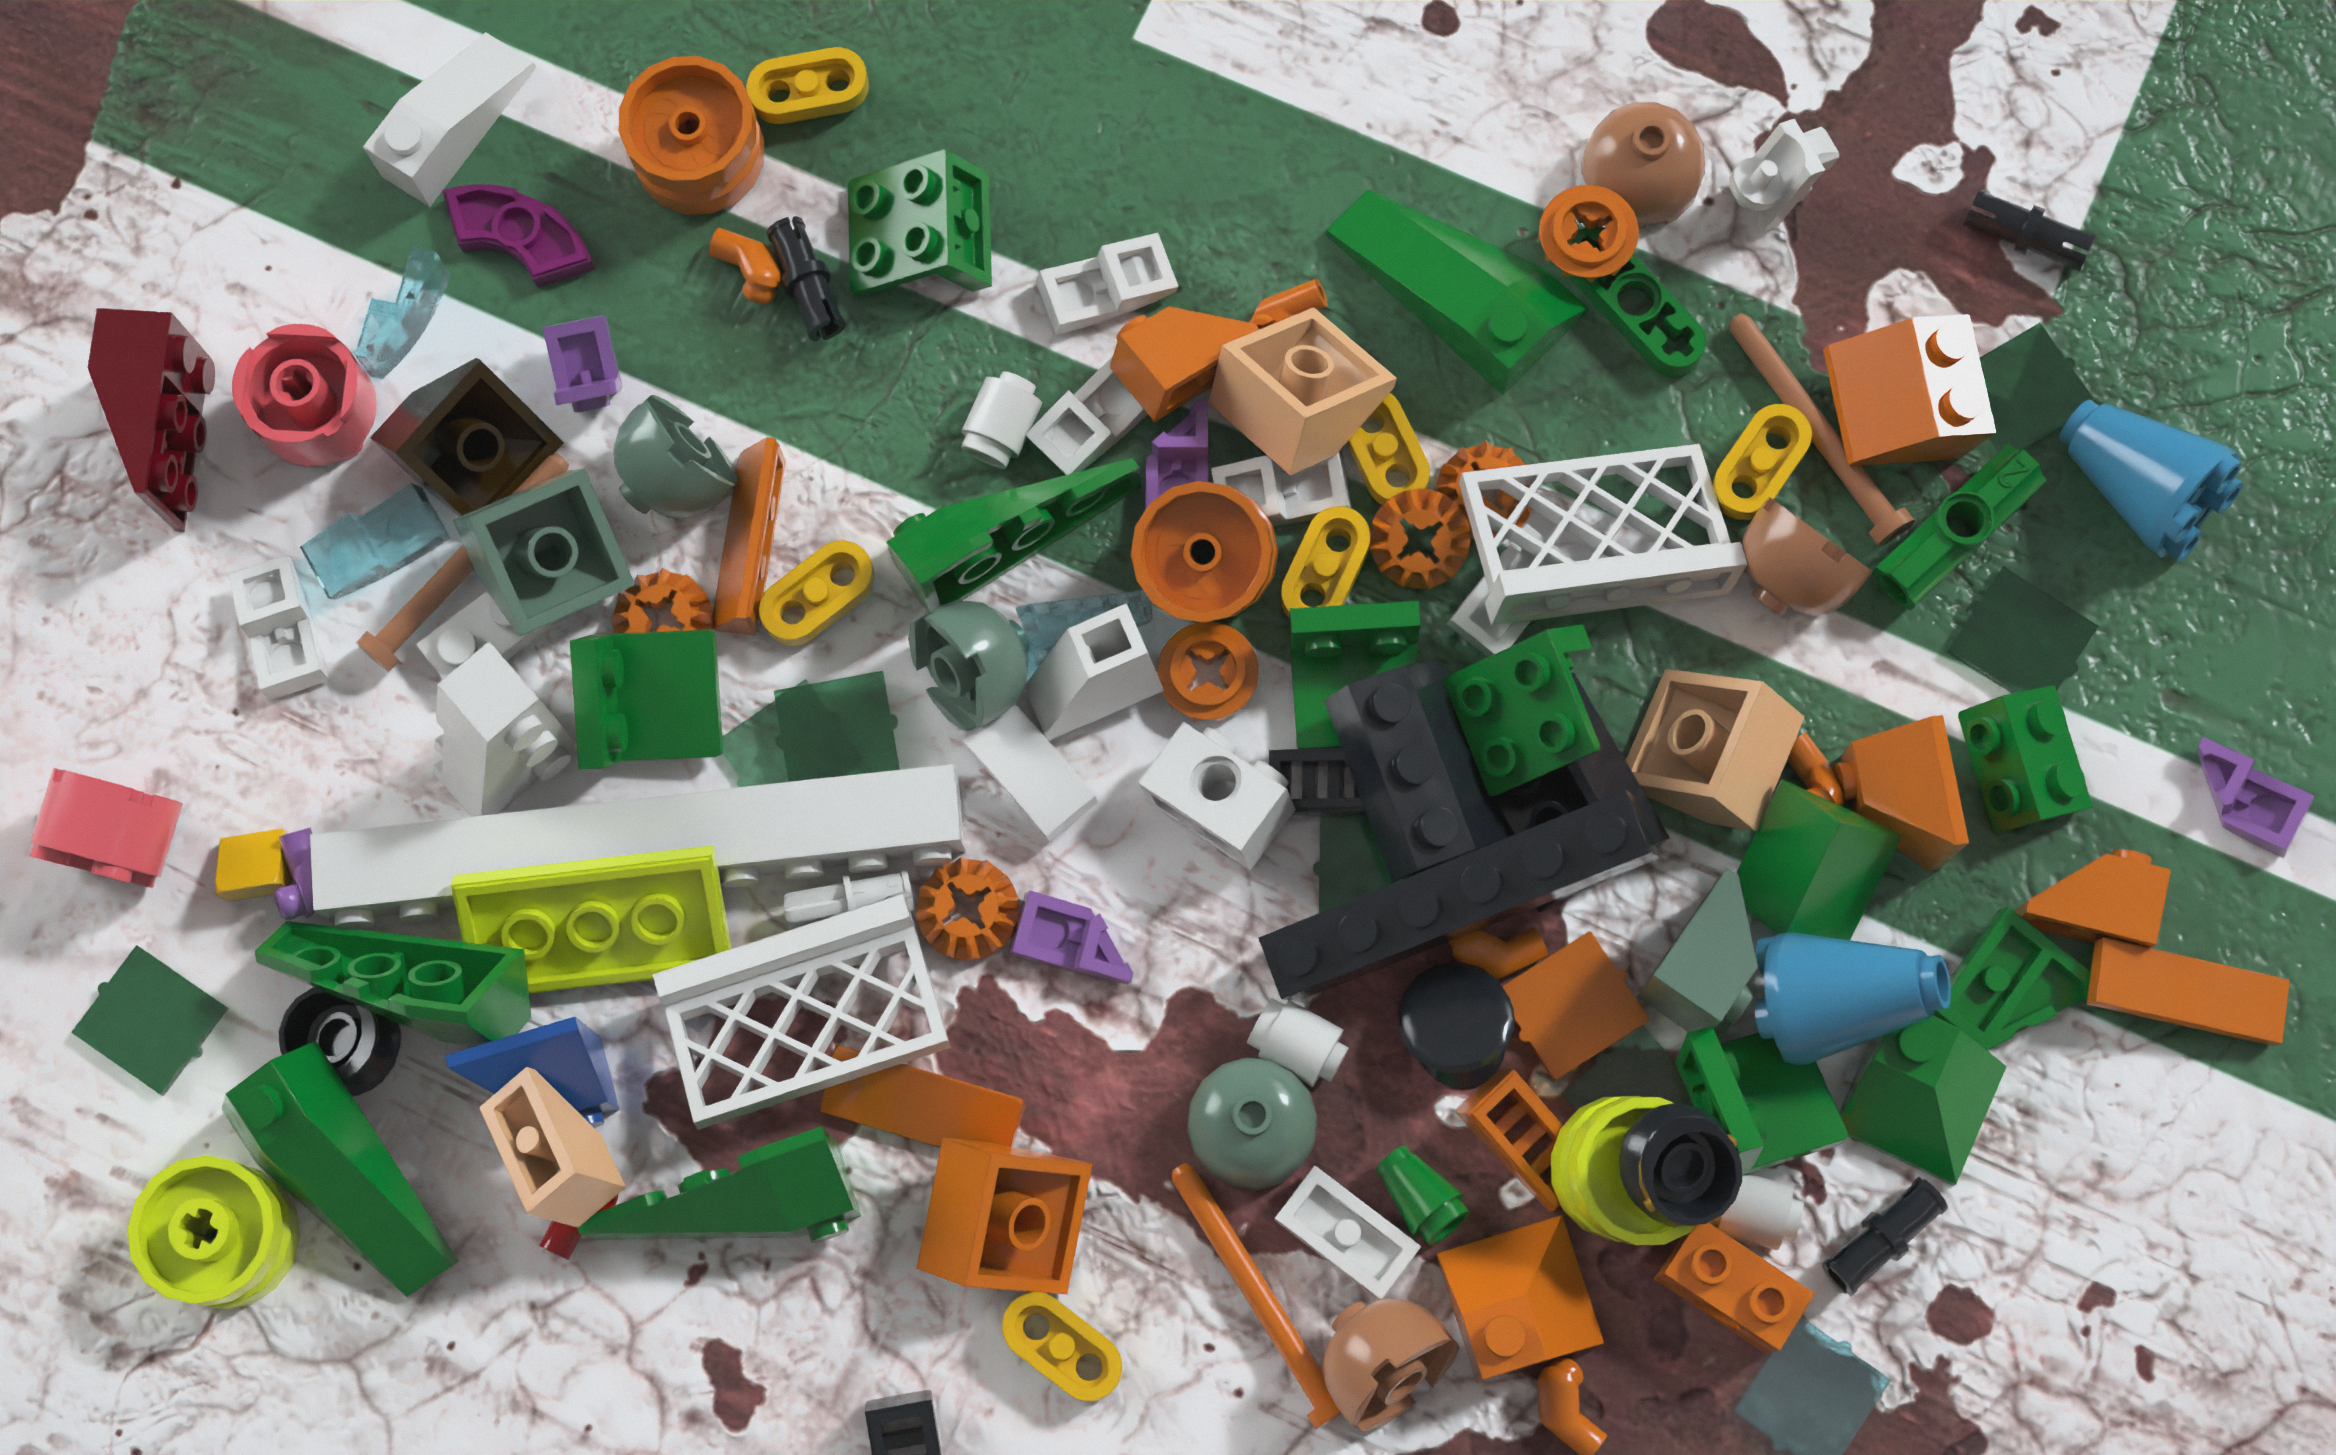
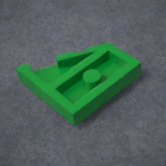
M2010 907L2002 908L1997 911L1950 977L1951 1000L1947 1009L1935 1010L1933 1016L1961 1028L1986 1050H1989L2013 1038L2016 1033L2028 1027L2037 1026L2056 1016L2057 1012L2086 999L2091 972Z

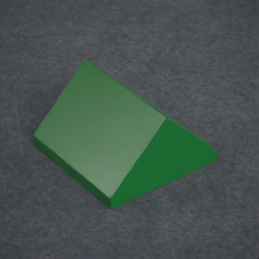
M1781 779L1759 828L1755 832L1736 872L1739 875L1746 911L1776 934L1794 932L1851 940L1902 834Z

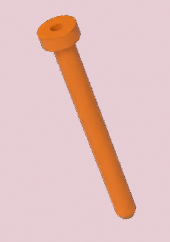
M1188 1163L1178 1166L1172 1171L1173 1184L1314 1407V1410L1308 1413L1307 1417L1316 1430L1342 1414L1325 1387L1320 1366L1196 1169Z

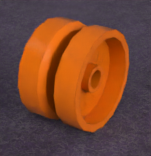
M701 56L671 57L649 66L629 85L619 106L618 132L644 191L662 207L685 215L713 214L736 204L754 187L764 165V138L743 82L725 65Z
M1204 481L1171 487L1149 503L1135 526L1131 548V558L1136 580L1150 601L1175 618L1201 623L1237 616L1259 601L1274 578L1278 556V546L1273 524L1259 504L1234 487ZM1208 540L1215 548V556L1208 564H1199L1200 556L1192 552V547L1197 541L1206 542Z

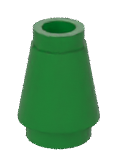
M1406 1145L1393 1150L1375 1169L1383 1179L1385 1187L1414 1238L1421 1236L1429 1246L1444 1240L1468 1218L1470 1211L1462 1203L1465 1195L1416 1154H1413Z

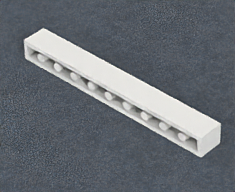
M954 764L310 834L313 910L330 922H335V927L350 929L372 927L375 925V917L399 915V920L403 922H427L438 919L439 910L456 909L451 882L454 875L714 845L721 886L746 887L758 884L760 882L759 875L785 872V878L788 880H809L823 876V868L849 865V871L852 873H873L887 869V861L913 858V864L916 866H937L951 862V854L966 852L960 784Z

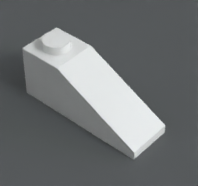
M485 32L400 98L363 148L381 177L428 207H431L442 190H444L536 69V65L527 57Z

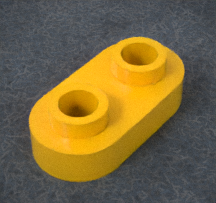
M833 47L763 61L751 71L747 79L746 90L755 114L759 118L772 124H786L852 111L865 100L869 90V79L865 64L860 56L847 48ZM836 80L849 82L848 87L842 91L829 89L830 85ZM777 91H787L790 93L789 97L783 102H773L770 100L771 96Z
M1389 393L1368 417L1377 419L1382 424V429L1376 433H1368L1360 426L1346 443L1369 493L1381 505L1400 492L1417 488L1427 489L1430 477L1429 463L1399 401ZM1391 472H1401L1407 476L1409 482L1403 487H1393L1387 482L1386 476Z
M1772 404L1762 408L1755 414L1719 466L1713 478L1712 485L1722 513L1733 519L1750 520L1768 497L1776 498L1803 459L1811 443V426L1801 411L1786 404ZM1770 434L1780 435L1786 441L1787 447L1784 449L1770 447L1766 441V436ZM1739 482L1749 485L1753 491V496L1750 498L1738 497L1733 492L1732 485Z
M1334 506L1319 512L1311 521L1282 584L1281 603L1288 618L1290 616V608L1309 607L1301 600L1302 594L1308 590H1316L1323 595L1324 601L1317 607L1345 604L1367 557L1370 545L1369 526L1357 511L1348 507ZM1333 536H1343L1348 540L1350 546L1345 551L1335 552L1327 546L1326 542Z
M845 540L833 541L821 547L765 591L759 605L760 619L767 633L775 641L788 646L803 645L817 637L866 599L872 591L875 582V572L869 555L856 543ZM848 569L855 573L853 581L846 586H838L833 583L834 575L840 570ZM799 607L805 610L804 618L799 623L787 624L783 621L784 614L790 608Z
M1030 1292L1017 1297L1008 1306L1002 1320V1332L1009 1348L1067 1394L1080 1401L1094 1402L1106 1398L1117 1388L1123 1373L1122 1358L1118 1349L1108 1338L1065 1305L1046 1293ZM1033 1315H1042L1049 1322V1331L1040 1340H1032L1025 1333V1323ZM1087 1355H1094L1102 1362L1100 1376L1092 1381L1081 1379L1077 1372L1078 1362Z

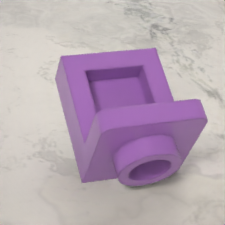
M606 314L542 328L557 389L553 393L556 405L572 403L575 413L611 405L609 395L618 393L623 386Z

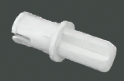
M907 870L850 881L849 875L843 876L844 883L790 892L784 895L783 898L786 923L791 930L901 894L904 895L909 910L914 911Z

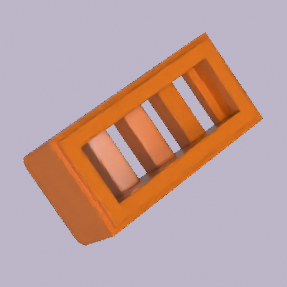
M1501 1068L1472 1093L1455 1112L1549 1212H1553L1560 1206V1202L1553 1189L1551 1180L1546 1184L1539 1175L1551 1165V1153L1560 1128L1563 1125L1514 1069ZM1508 1095L1514 1102L1492 1122L1486 1114ZM1527 1114L1533 1122L1509 1142L1504 1134ZM1546 1134L1551 1139V1142L1527 1163L1522 1155Z

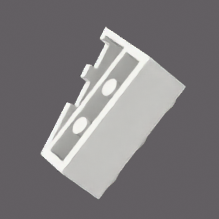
M487 642L437 684L436 722L444 730V734L435 739L434 748L442 756V760L434 764L433 774L471 817L500 813L537 780L547 781L553 778L570 762L571 755L569 753L577 747V743L490 642Z

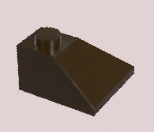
M474 358L413 391L370 437L408 475L459 517L511 495L548 456L555 454L564 444L478 358Z

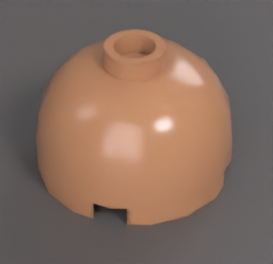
M1632 102L1612 110L1593 130L1581 162L1583 180L1586 185L1610 189L1627 201L1635 213L1639 229H1645L1647 224H1657L1665 220V224L1677 220L1695 201L1705 175L1704 143L1695 125L1678 110L1657 102Z
M1771 497L1766 499L1753 516L1743 536L1742 548L1748 563L1745 570L1758 584L1751 595L1781 617L1789 607L1808 616L1828 614L1842 607L1856 594L1873 572Z
M1382 1299L1368 1306L1362 1301L1356 1302L1342 1311L1332 1324L1335 1334L1327 1344L1322 1364L1325 1387L1339 1411L1354 1429L1357 1426L1361 1432H1368L1387 1424L1412 1407L1416 1402L1410 1396V1393L1424 1378L1433 1388L1454 1362L1459 1346L1444 1325L1421 1305L1404 1299Z

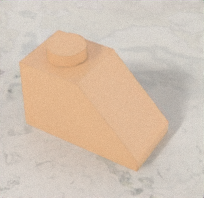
M525 1067L479 1107L527 1214L580 1227L626 1188L602 1135L535 1069Z

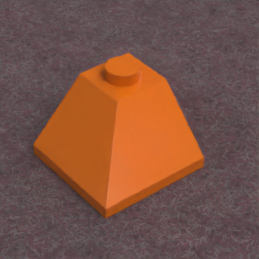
M1943 715L1927 717L1852 741L1840 756L1841 762L1835 764L1834 772L1845 794V800H1849L1851 811L1901 833L1902 837L1896 847L1898 851L1925 870L1932 871L1941 869L1969 844Z
M1562 1215L1436 1253L1476 1383L1604 1344Z

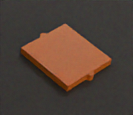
M1591 931L1502 986L1514 1008L1515 1024L1520 1030L1518 1040L1523 1044L1529 1043L1554 1082L1650 1021L1624 981L1627 977L1626 971L1623 969L1616 970Z

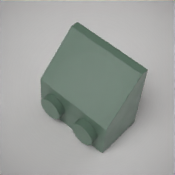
M585 468L565 471L453 519L479 580L518 636H523L635 586V582Z
M1726 868L1637 995L1639 999L1687 1032L1712 1025L1713 1028H1717L1725 1034L1731 1024H1735L1757 992L1747 984L1757 970L1758 965L1738 874Z

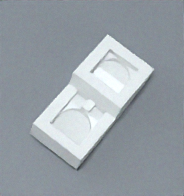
M1158 233L1103 245L1097 257L1040 270L1036 279V284L1055 335L1078 330L1132 312L1175 293L1179 287Z
M1112 357L1074 395L1068 390L1025 434L1065 475L1084 470L1115 445L1147 415L1143 407L1110 369Z
M1341 451L1335 456L1291 476L1267 455L1211 468L1213 483L1234 487L1255 500L1273 526L1311 521L1319 512L1334 506L1352 509L1344 457Z
M285 555L228 574L239 626L249 639L259 688L267 700L271 701L329 681L313 620L290 556Z
M1016 705L1012 706L993 722L974 730L963 739L969 752L1002 786L1014 805L1049 842L1099 802L1074 769Z

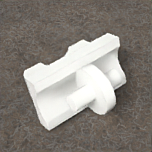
M1791 119L1780 123L1752 158H1745L1737 164L1729 177V187L1738 205L1757 210L1758 225L1762 232L1778 227L1795 205L1806 198L1812 191V185L1822 173L1830 169L1839 159V152L1824 128L1819 127L1803 133L1796 120Z

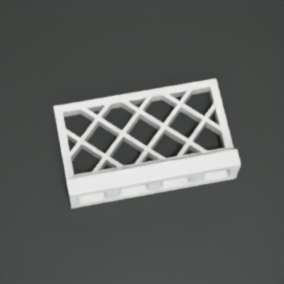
M1700 444L1464 472L1458 482L1490 592L1485 601V606L1491 626L1730 594L1748 564L1741 542L1731 543ZM1686 465L1693 488L1685 497L1655 477L1661 468ZM1618 474L1639 488L1628 504H1625L1596 486L1602 476ZM1559 481L1580 495L1568 512L1537 494L1543 483ZM1500 489L1520 502L1509 518L1505 519L1484 506L1480 491ZM1645 491L1676 510L1666 528L1634 509ZM1695 497L1697 499L1698 504L1693 502ZM1586 499L1617 517V520L1606 536L1574 517ZM1527 506L1558 525L1546 543H1543L1515 525ZM1685 515L1706 528L1711 544L1693 546L1673 534L1672 531L1681 517ZM1624 522L1655 541L1649 552L1634 554L1613 541V538ZM1491 529L1497 532L1495 538H1493ZM1566 530L1596 550L1589 560L1574 562L1553 549V546ZM1504 538L1509 539L1536 556L1529 568L1503 571L1497 548ZM1663 546V547L1667 548L1668 550H1660V549H1661V547ZM1602 554L1608 556L1606 558H1600ZM1543 561H1544L1545 563L1549 564V565L1540 566Z
M903 894L653 974L658 997L664 1006L692 1119L698 1130L951 1048L921 950L916 926ZM907 949L911 967L898 988L871 976L881 957ZM861 964L859 969L852 967ZM834 972L852 980L836 1008L808 996L819 977ZM916 983L922 999L910 994ZM799 984L796 990L790 988V986ZM864 986L891 998L875 1027L848 1015ZM773 992L788 999L789 1002L771 1029L746 1017L757 997ZM736 1004L733 1010L727 1008L728 1006ZM906 1005L927 1015L932 1033L903 1041L887 1032L902 1006ZM802 1006L829 1019L812 1048L785 1035ZM711 1012L727 1021L710 1049H707L688 1039L684 1021ZM841 1025L868 1037L858 1057L843 1062L824 1054ZM739 1026L766 1039L749 1068L722 1056ZM880 1044L887 1046L886 1048L877 1050ZM778 1045L805 1057L795 1077L782 1082H776L761 1075ZM693 1055L703 1059L697 1070ZM817 1064L825 1067L814 1071ZM715 1066L742 1078L731 1098L708 1106L705 1105L701 1089ZM754 1085L762 1087L760 1089L751 1091Z

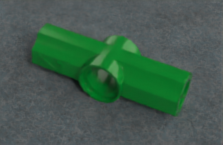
M2010 444L2004 446L1958 491L1947 496L1939 508L1874 568L1872 575L1879 583L1880 590L1895 604L1902 605L1910 611L1913 610L1961 563L1971 558L1996 530L2046 484L2047 479L2040 470V464L2024 449L2014 448ZM1958 517L1963 519L1971 527L1973 536L1966 538L1957 536L1947 526L1946 518Z

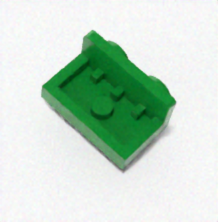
M2055 685L2003 695L1958 713V719L1992 829L1995 833L2007 832L2029 824L2093 808L2085 776L2079 764L2066 722V716Z

